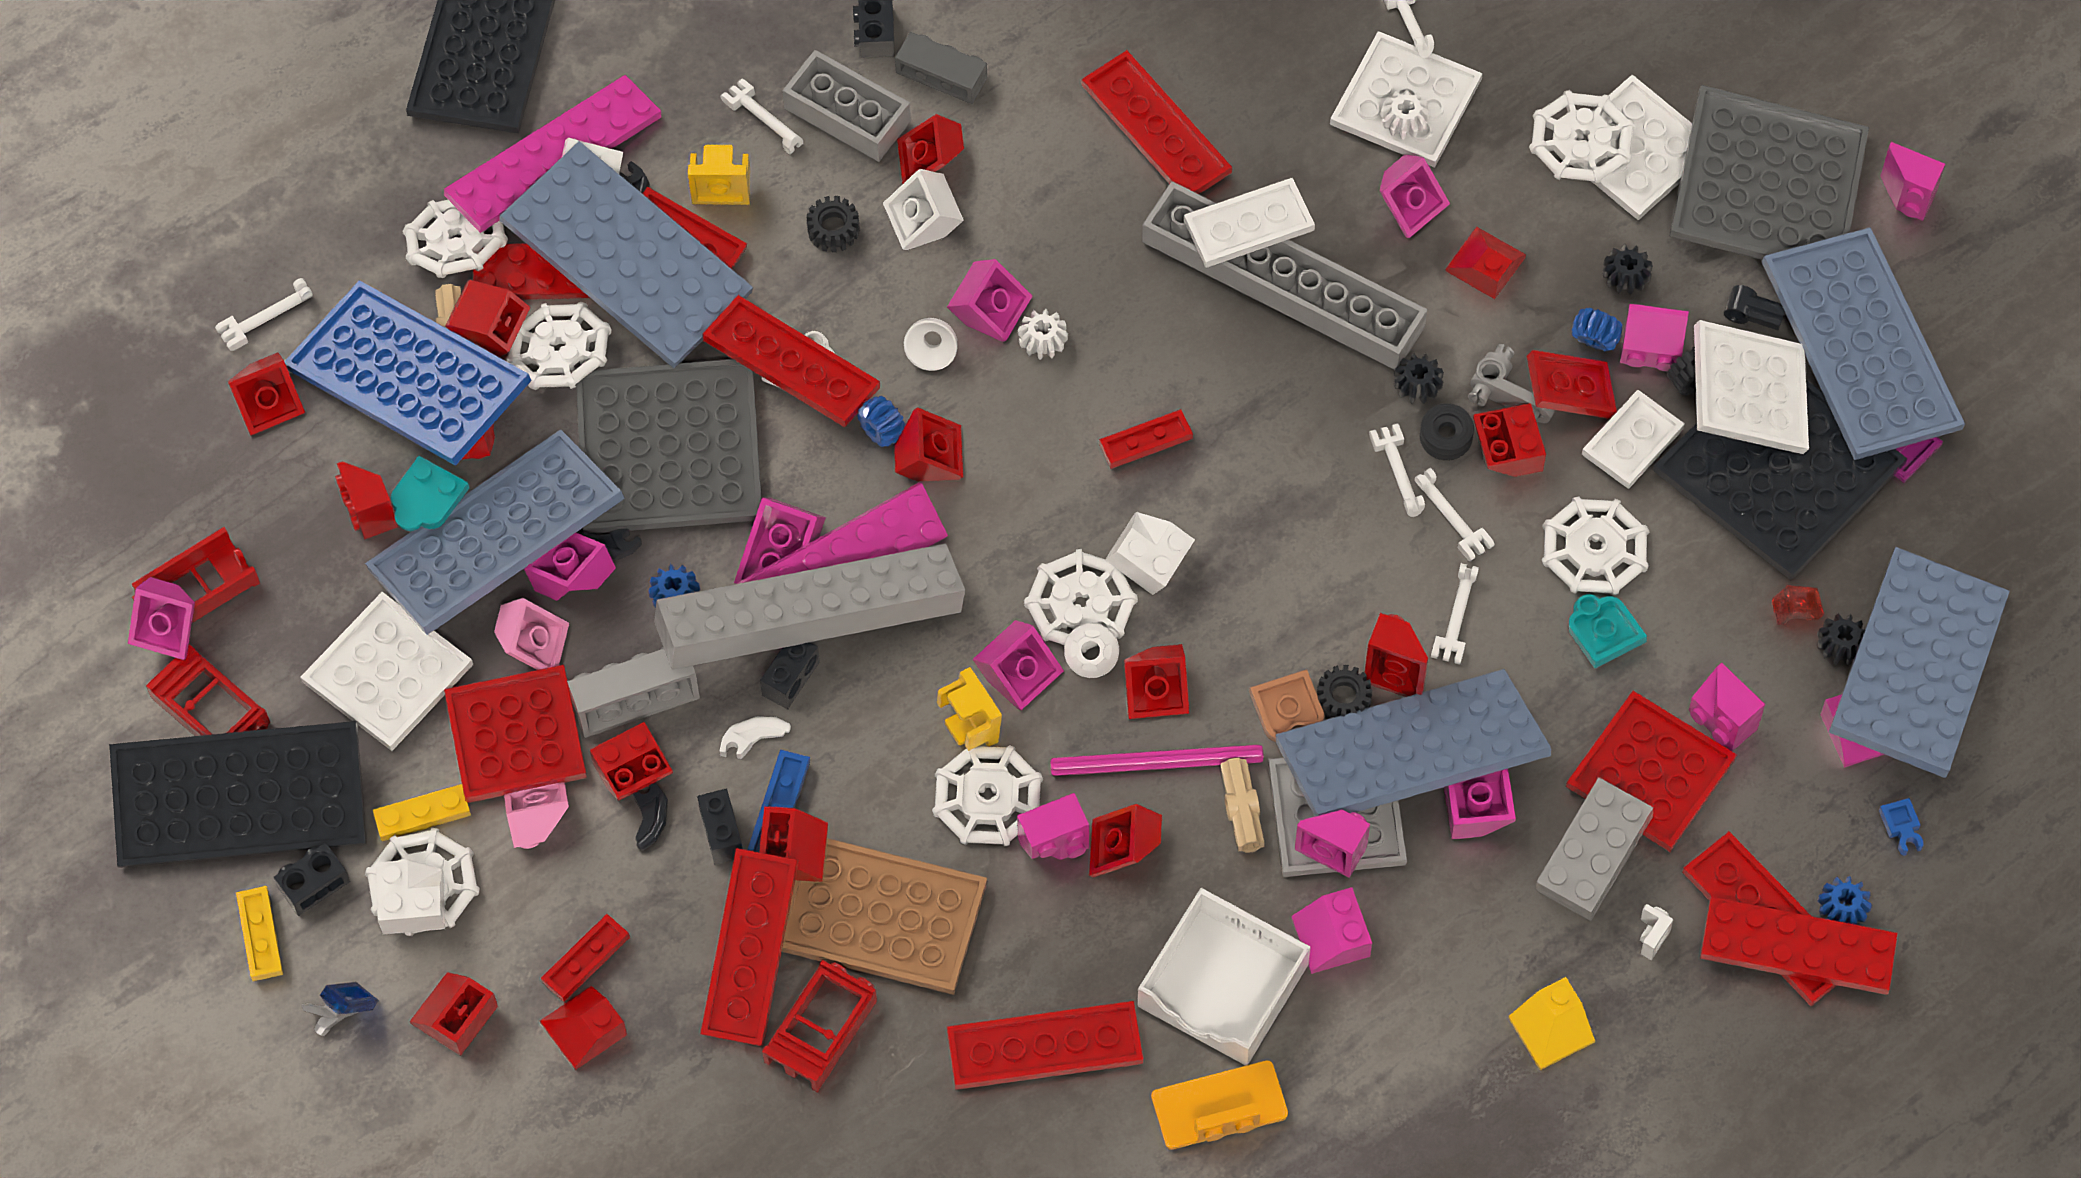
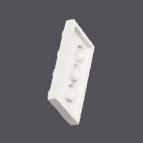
M1293 178L1184 215L1186 227L1206 268L1315 230L1313 219Z

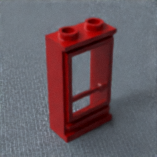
M223 527L131 583L135 592L136 588L150 577L173 583L187 573L192 572L207 593L195 601L193 623L251 586L259 585L260 581L254 567L248 566L243 553L239 548H235L227 530ZM208 560L225 582L212 591L195 569Z
M190 644L188 645L185 660L173 659L146 685L151 699L194 736L212 735L188 711L193 710L195 704L216 685H219L248 711L226 733L265 730L271 723L264 708H261L203 658ZM204 672L213 681L193 700H188L185 703V707L182 708L173 699Z
M824 960L820 962L819 968L769 1044L762 1051L764 1063L770 1065L775 1060L784 1066L785 1072L789 1076L796 1078L799 1074L810 1080L812 1090L817 1093L877 1002L876 989H874V985L862 977L856 979L847 974V970L840 964L835 962L829 964ZM826 979L861 998L837 1036L834 1035L832 1030H825L802 1017ZM798 1021L823 1034L827 1040H833L826 1053L790 1034Z

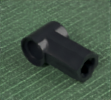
M1736 285L1732 288L1724 310V316L1731 322L1745 324L1750 321L1779 331L1785 314L1781 303L1759 297L1755 290L1744 285Z

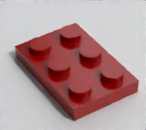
M1532 350L1527 355L1536 407L1609 419L1617 413L1607 362Z

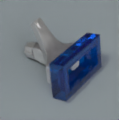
M357 982L326 985L320 994L326 1004L325 1006L306 1003L302 1004L303 1011L323 1016L318 1020L314 1031L321 1036H325L331 1027L345 1017L358 1012L372 1011L379 1000Z

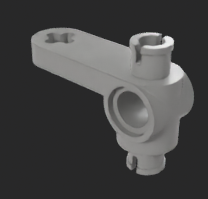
M1498 344L1495 352H1488L1484 359L1478 363L1476 373L1470 381L1473 390L1468 395L1469 400L1475 404L1479 398L1480 400L1477 405L1485 406L1487 399H1490L1507 408L1531 403L1536 421L1548 423L1555 410L1536 407L1532 392L1506 380L1513 368L1510 360L1515 353L1509 346L1503 352L1505 345ZM1491 375L1494 376L1495 379H1487L1484 376Z

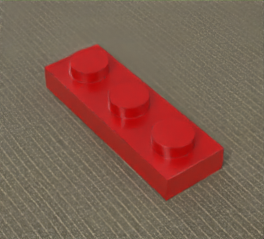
M1180 409L1099 439V446L1110 469L1191 440L1193 439V432Z
M606 914L541 977L542 983L565 1002L630 938L629 933L612 917Z

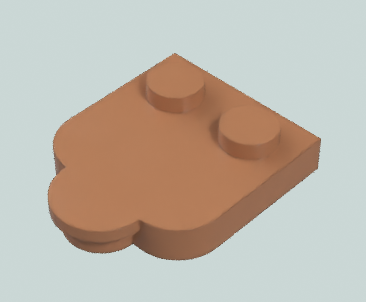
M1307 669L1250 687L1249 689L1264 732L1274 742H1276L1275 734L1321 722L1324 719L1323 709Z

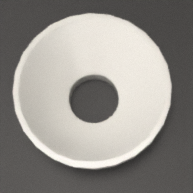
M925 318L917 321L909 328L904 339V350L908 359L915 366L928 371L940 370L948 366L953 361L958 347L957 337L951 326L936 318ZM930 331L937 332L941 336L942 341L938 345H930L925 340V334Z
M1086 623L1076 627L1068 635L1064 646V656L1067 664L1076 674L1087 678H1097L1107 674L1115 666L1119 657V644L1114 633L1109 628L1097 623ZM1093 641L1099 645L1100 654L1096 659L1088 660L1082 655V647L1086 642Z

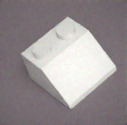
M919 169L883 202L903 250H909L944 238L964 221L942 173Z

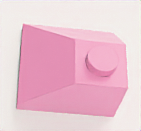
M521 598L501 605L494 633L506 654L536 670L559 666L569 623L532 602Z
M565 782L504 794L506 814L514 848L529 849L537 846L540 842H545L569 807Z

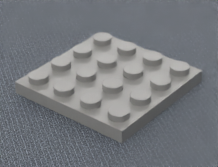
M1269 759L1268 766L1283 877L1337 872L1295 850L1298 823L1300 820L1315 816L1285 759ZM1398 800L1356 812L1370 823L1367 849L1355 870L1406 865L1407 857Z

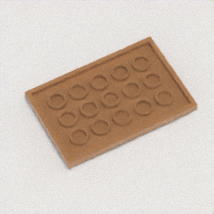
M827 838L823 882L795 880L782 952L817 961L824 960L829 964L835 962L845 968L954 995L987 886V878Z

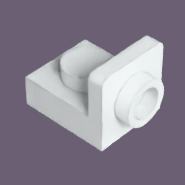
M1646 904L1642 911L1641 921L1648 924L1640 938V941L1643 943L1641 955L1652 960L1669 935L1673 919L1662 908H1653Z

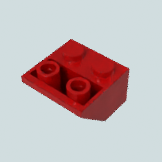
M469 280L445 327L499 357L510 351L531 307L508 289Z
M1531 403L1473 415L1479 441L1489 470L1513 477L1542 472L1544 470L1546 452Z
M343 461L337 463L340 474L336 475L335 479L344 505L349 512L354 530L361 529L365 540L398 528L393 507L381 475Z
M645 722L590 749L595 769L606 788L618 801L673 773Z
M764 806L759 852L799 860L795 879L797 881L823 882L828 822L796 808Z
M447 972L412 1017L410 1024L461 1056L497 1009L498 1005L494 993L467 976Z

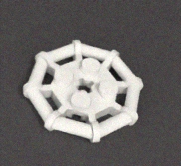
M1570 90L1564 91L1563 95L1543 109H1537L1533 114L1534 129L1532 143L1529 146L1530 151L1544 162L1555 174L1554 178L1558 180L1568 178L1593 181L1594 184L1601 183V179L1623 164H1629L1632 159L1630 150L1632 131L1635 129L1634 122L1628 120L1610 101V96L1606 94L1595 96L1572 93ZM1575 105L1591 106L1597 108L1594 112H1592L1588 108H1581L1579 110H1576ZM1563 108H1567L1568 113L1560 119L1551 118V116ZM1605 111L1617 125L1610 126L1601 117L1602 113ZM1545 127L1553 130V140H1544ZM1577 135H1586L1588 142L1583 140L1577 141ZM1620 135L1619 149L1611 147V138ZM1554 150L1563 162L1560 163L1549 151ZM1605 157L1611 158L1600 167L1596 166V163ZM1575 163H1583V167H1588V169L1573 168L1569 166H1575Z
M432 200L428 202V206L412 223L406 224L403 229L408 252L406 259L409 264L419 265L435 273L438 278H445L446 275L473 269L479 271L483 269V264L500 247H504L508 241L504 231V224L501 221L492 225V234H485V230L480 233L449 200L438 202ZM433 217H435L436 220L427 229L423 228ZM455 235H461L460 238L454 237V238L451 239V237H453V236H455ZM418 240L426 241L427 246L419 249ZM431 257L436 258V259H438L439 261L437 262V261L431 259ZM456 258H463V260L455 261Z
M578 302L577 304L547 305V303H543L540 309L524 320L505 361L529 374L532 381L528 386L531 389L537 390L539 387H570L572 389L584 377L599 366L603 367L607 362L605 355L611 327L609 323L603 322L588 308L587 303ZM553 316H572L570 320H552ZM584 320L593 329L585 331L580 324ZM538 325L534 333L529 332L532 328ZM522 341L529 343L528 352L520 354ZM596 341L594 351L589 352L590 343ZM558 344L565 345L561 346L559 351H555L554 346ZM580 361L582 365L575 370L574 365ZM536 364L539 369L537 372H533L526 365Z
M1579 496L1574 497L1572 502L1553 518L1545 520L1543 524V529L1545 530L1543 565L1549 567L1570 587V592L1575 594L1577 591L1610 593L1614 596L1619 594V590L1637 575L1647 571L1649 567L1647 563V535L1649 534V529L1620 504V500L1616 498L1614 501L1581 499ZM1586 511L1608 513L1606 516L1601 515L1600 518H1592L1593 515H1588ZM1575 514L1579 516V519L1570 527L1563 525ZM1616 516L1629 529L1624 530L1613 520V517ZM1557 534L1565 537V549L1556 551ZM1635 539V555L1626 552L1627 540ZM1600 540L1602 542L1601 549L1594 550L1590 548L1589 541L1598 542ZM1568 559L1579 570L1577 575L1575 576L1560 561ZM1622 562L1630 565L1615 578L1612 570ZM1585 574L1593 577L1604 575L1606 581L1582 579Z
M1076 549V552L1038 566V574L1029 596L1024 599V606L1029 609L1041 633L1040 636L1045 642L1050 640L1065 645L1069 634L1059 630L1061 628L1067 629V627L1075 629L1086 623L1101 624L1109 628L1118 639L1124 636V628L1133 606L1138 602V596L1133 593L1122 572L1105 561V559L1084 553L1082 549ZM1082 564L1104 571V573L1099 577L1091 571L1083 572ZM1076 565V572L1062 578L1055 575L1057 572ZM1112 578L1121 595L1112 596L1106 584ZM1048 581L1053 585L1050 598H1041ZM1077 597L1088 599L1085 607H1081L1080 604L1074 605L1073 602L1076 601ZM1112 606H1120L1115 621L1109 620L1108 613L1111 611ZM1042 609L1051 610L1055 618L1052 624H1049ZM1093 641L1086 642L1082 647V653H1086V650L1098 646V644Z
M1011 745L1008 747L978 746L970 751L966 748L942 769L938 768L935 773L937 778L935 807L932 809L935 817H939L959 837L960 843L964 845L968 843H983L1008 846L1010 841L1018 835L1017 820L1006 829L1003 822L1007 821L1015 811L1022 814L1040 807L1042 774L1036 772L1015 751V747ZM978 758L1001 760L999 763H980ZM969 761L972 762L973 766L967 774L964 775L963 773L961 776L955 774ZM1011 763L1023 777L1016 778L1014 775L1012 776L1006 768L1007 765ZM951 783L957 786V797L947 802L948 785ZM1026 786L1028 787L1027 805L1018 801L1019 789ZM985 788H991L992 793L996 794V796L986 800L979 793H984ZM959 809L963 813L964 817L969 820L966 827L951 811ZM977 824L996 825L998 832L973 830Z
M433 827L430 831L400 837L394 835L389 838V844L373 865L366 868L365 872L369 882L372 900L371 912L373 915L378 916L376 863L389 862L398 853L401 857L398 861L409 860L443 869L444 906L449 896L452 897L454 893L460 894L449 910L445 909V927L450 929L454 927L455 921L473 897L479 894L480 888L476 884L472 861L473 851L469 847L461 846L440 833L438 828ZM428 844L427 851L407 854L404 848ZM437 845L455 857L449 861L445 860L440 854L435 853ZM461 866L463 884L454 882L453 870ZM406 932L405 935L413 936L414 933L418 932Z

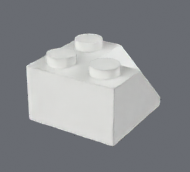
M1136 512L1105 561L1154 595L1167 585L1195 539L1172 522Z
M409 860L376 863L378 923L383 934L445 929L443 869Z

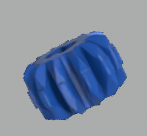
M1580 309L1573 321L1572 335L1579 342L1596 350H1614L1622 336L1623 325L1616 317L1601 312L1599 309Z
M876 396L866 401L858 409L859 414L857 417L861 422L860 427L865 430L866 435L871 438L872 442L877 443L881 447H888L898 441L906 424L903 421V416L898 412V408H895L890 400H886L883 396Z
M671 563L668 567L669 571L665 572L659 568L657 571L658 577H651L650 584L652 587L648 590L649 597L653 599V606L656 608V601L658 599L699 592L700 585L695 581L696 576L693 571L687 572L684 565L675 570Z
M1850 876L1846 878L1845 883L1836 877L1833 879L1832 885L1826 883L1822 889L1823 893L1819 894L1818 903L1822 905L1820 906L1819 913L1820 915H1828L1827 919L1855 925H1857V922L1864 923L1867 919L1866 913L1870 912L1872 904L1868 902L1871 896L1870 891H1861L1863 887L1862 881L1856 885L1851 884L1852 879Z

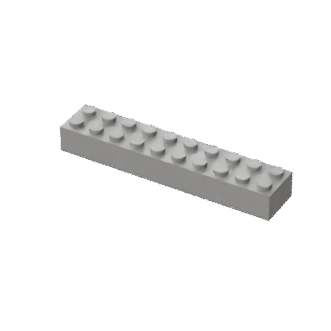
M1173 181L1169 184L1143 223V243L1394 370L1400 366V361L1406 358L1425 328L1428 309L1290 240H1285L1206 268L1186 227L1184 215L1217 203Z
M941 544L658 599L656 601L654 623L670 667L673 670L959 613L962 610L965 588L947 545Z

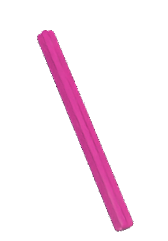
M1262 745L1059 757L1052 758L1050 766L1053 776L1220 766L1221 763L1226 762L1228 759L1238 757L1246 759L1247 764L1263 762L1264 754Z

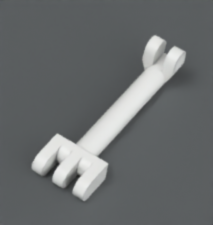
M1384 0L1388 10L1398 8L1419 55L1422 58L1429 57L1434 49V40L1431 34L1426 35L1424 38L1409 5L1414 4L1415 0Z
M744 79L737 82L740 89L734 85L729 88V92L733 97L726 92L720 96L722 101L735 111L743 105L783 138V148L788 154L795 151L794 146L799 148L803 144L801 137L751 98L755 95L754 87Z
M297 279L293 283L296 293L239 324L233 316L218 323L215 328L219 334H222L221 338L223 341L228 342V349L234 351L247 344L248 340L245 333L313 297L312 291L307 287L304 279Z
M1399 424L1392 425L1394 436L1390 435L1387 426L1380 428L1383 439H1379L1376 430L1369 431L1375 452L1386 451L1403 496L1407 514L1410 517L1418 516L1424 510L1425 503L1422 495L1415 497L1397 446L1404 444V437Z
M1431 468L1424 471V475L1419 474L1415 477L1414 481L1463 538L1458 543V549L1468 561L1475 559V554L1471 547L1478 555L1485 552L1480 541L1488 549L1495 545L1483 527L1473 533L1435 487L1436 474Z
M1461 563L1458 573L1460 584L1446 637L1436 636L1431 658L1437 659L1440 649H1444L1443 661L1449 662L1452 651L1457 652L1454 663L1461 664L1466 643L1457 641L1470 589L1472 583L1476 581L1479 567L1473 566L1470 569L1467 568V564Z

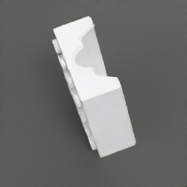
M1200 888L1139 986L1138 1007L1247 1066L1309 965L1310 946Z

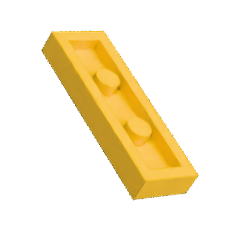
M462 784L373 809L381 841L389 840L394 835L399 837L471 816L468 803L465 801Z
M267 886L236 892L252 981L283 975Z

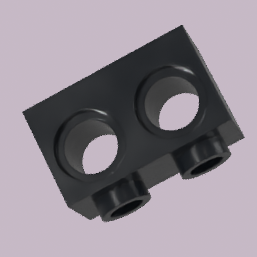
M858 0V6H853L854 23H859V30H854V47H860L861 58L895 57L893 0Z
M808 642L783 647L760 679L762 696L788 710L820 663L818 646Z
M727 788L697 796L714 865L733 861L736 848L743 849Z
M326 843L320 847L316 846L309 849L302 859L294 864L285 865L274 876L279 891L298 916L350 883L346 869ZM330 865L327 871L317 872L320 866ZM296 882L304 883L300 889H290Z

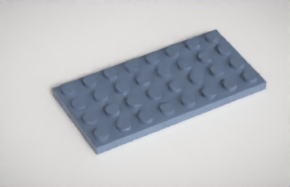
M580 141L500 215V221L673 368L703 341V333L738 295L746 299L753 290V287Z
M1871 227L1764 256L1762 264L1798 341L1803 346L1806 358L1854 460L1963 429L1965 422Z
M559 430L464 495L442 526L436 529H427L421 526L365 564L371 574L422 631L428 635L625 498L621 490L562 430Z
M1895 547L1829 733L1946 778L1950 771L2010 591Z
M1505 669L1423 692L1422 695L1415 694L1366 708L1362 712L1359 710L1356 711L1357 713H1349L1345 716H1338L1275 734L1276 744L1315 817L1339 810L1356 813L1551 756V746Z

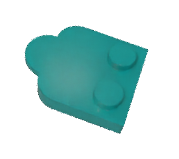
M418 456L391 493L397 525L407 531L417 530L421 526L427 529H436L442 526L469 490L468 482Z
M1586 594L1575 602L1574 613L1569 618V633L1594 668L1647 642V635L1620 599L1613 596L1599 599L1595 595Z

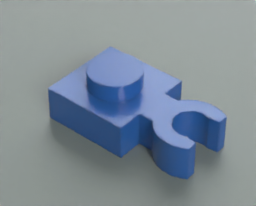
M1910 798L1880 806L1879 813L1889 838L1898 836L1900 839L1898 843L1900 854L1902 856L1907 854V842L1914 843L1917 851H1921L1923 839L1914 832L1919 830L1921 825Z

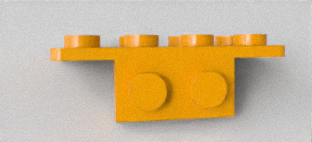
M1269 1060L1155 1089L1151 1094L1165 1146L1170 1150L1204 1141H1216L1234 1133H1246L1260 1126L1283 1121L1288 1117V1110L1275 1068Z

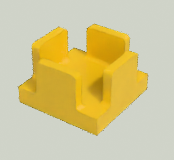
M705 145L703 163L701 165H698L697 153L690 154L688 179L692 204L750 205L749 154H743L742 165H733L732 145Z
M971 667L960 672L958 680L939 689L937 694V704L940 708L951 704L957 713L945 719V726L957 744H965L968 751L983 743L988 747L998 743L1002 718L1001 712Z

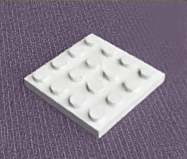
M1378 31L1330 119V125L1402 155L1424 157L1427 164L1435 168L1482 80V73L1434 53H1431L1427 58H1422L1414 45ZM1408 89L1410 95L1413 96L1419 92L1420 100H1427L1430 119L1424 132L1418 131V135L1415 138L1407 134L1403 140L1400 133L1391 136L1390 129H1384L1381 109L1386 98H1393L1395 91L1404 95V92Z
M1631 75L1608 96H1610V101L1625 117L1634 122L1635 129L1632 131L1630 150L1632 159L1629 164H1623L1601 179V183L1595 185L1639 220L1680 183L1692 123L1635 76ZM1605 111L1602 113L1601 117L1610 126L1617 125ZM1577 135V141L1583 140L1588 142L1586 135ZM1620 135L1611 138V147L1619 149ZM1605 157L1596 163V166L1600 167L1611 158ZM1575 163V166L1572 165L1574 168L1588 169V167H1583V163Z
M1699 320L1694 325L1697 430L1804 454L1809 450L1805 351L1802 344Z
M381 592L300 678L302 683L349 719L356 721L358 726L393 751L444 697V689L452 688L473 666V661L435 631L426 635L397 602Z

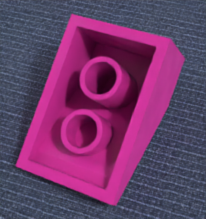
M762 498L734 583H739L818 539L826 517L773 498Z

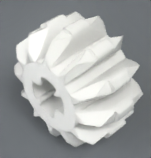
M1408 89L1404 92V95L1395 91L1393 98L1387 97L1384 101L1381 117L1384 129H1390L1391 136L1400 133L1403 140L1407 134L1415 138L1418 135V131L1424 132L1427 122L1430 119V112L1427 100H1420L1419 92L1412 96Z
M1045 308L1043 314L1039 315L1033 310L1031 313L1032 318L1024 316L1022 326L1018 328V336H1020L1019 343L1021 348H1026L1029 356L1037 353L1038 358L1041 360L1043 354H1048V356L1053 358L1055 351L1062 352L1064 343L1068 340V333L1066 332L1065 320H1059L1057 312L1049 316Z

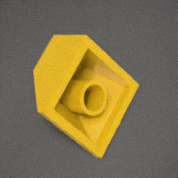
M1566 977L1536 992L1508 1017L1539 1070L1595 1043L1583 1004Z

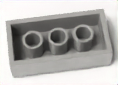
M817 50L812 52L782 90L784 109L880 162L911 122L910 102Z
M664 647L649 654H637L631 660L620 664H608L602 670L590 674L581 673L575 676L573 680L567 681L573 707L585 738L700 699L693 666L672 670Z
M1598 778L1536 882L1537 891L1592 921L1651 821L1653 807Z

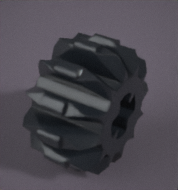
M1625 244L1622 246L1621 251L1613 248L1610 256L1604 259L1603 264L1605 268H1603L1602 274L1603 278L1608 279V288L1617 286L1618 294L1623 289H1626L1630 295L1634 292V288L1642 291L1645 283H1649L1652 276L1653 265L1652 261L1647 260V252L1638 253L1637 245L1632 250H1628Z
M1413 353L1410 360L1403 358L1400 361V366L1395 368V389H1400L1399 395L1401 398L1410 396L1411 404L1416 398H1420L1421 402L1425 404L1427 397L1435 399L1438 391L1443 388V368H1438L1437 359L1428 361L1427 354H1424L1422 359H1420Z
M1839 613L1835 615L1834 620L1827 618L1817 634L1819 638L1817 643L1818 649L1824 650V659L1831 656L1834 657L1835 665L1840 660H1843L1847 666L1852 663L1865 629H1862V620L1854 623L1851 614L1846 619H1843Z

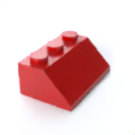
M1380 613L1368 642L1365 664L1366 681L1370 679L1371 686L1404 697L1415 694L1422 695L1425 686L1428 656L1409 622L1404 621L1402 617L1395 614L1386 615Z

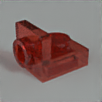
M1788 585L1772 598L1773 611L1778 625H1785L1792 618L1819 620L1824 615L1818 588Z

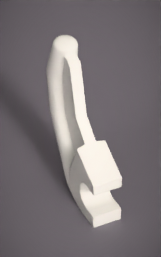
M756 716L734 724L722 738L720 756L726 757L727 750L730 747H736L737 759H742L758 740L783 737L785 733L790 732L791 725L777 717Z

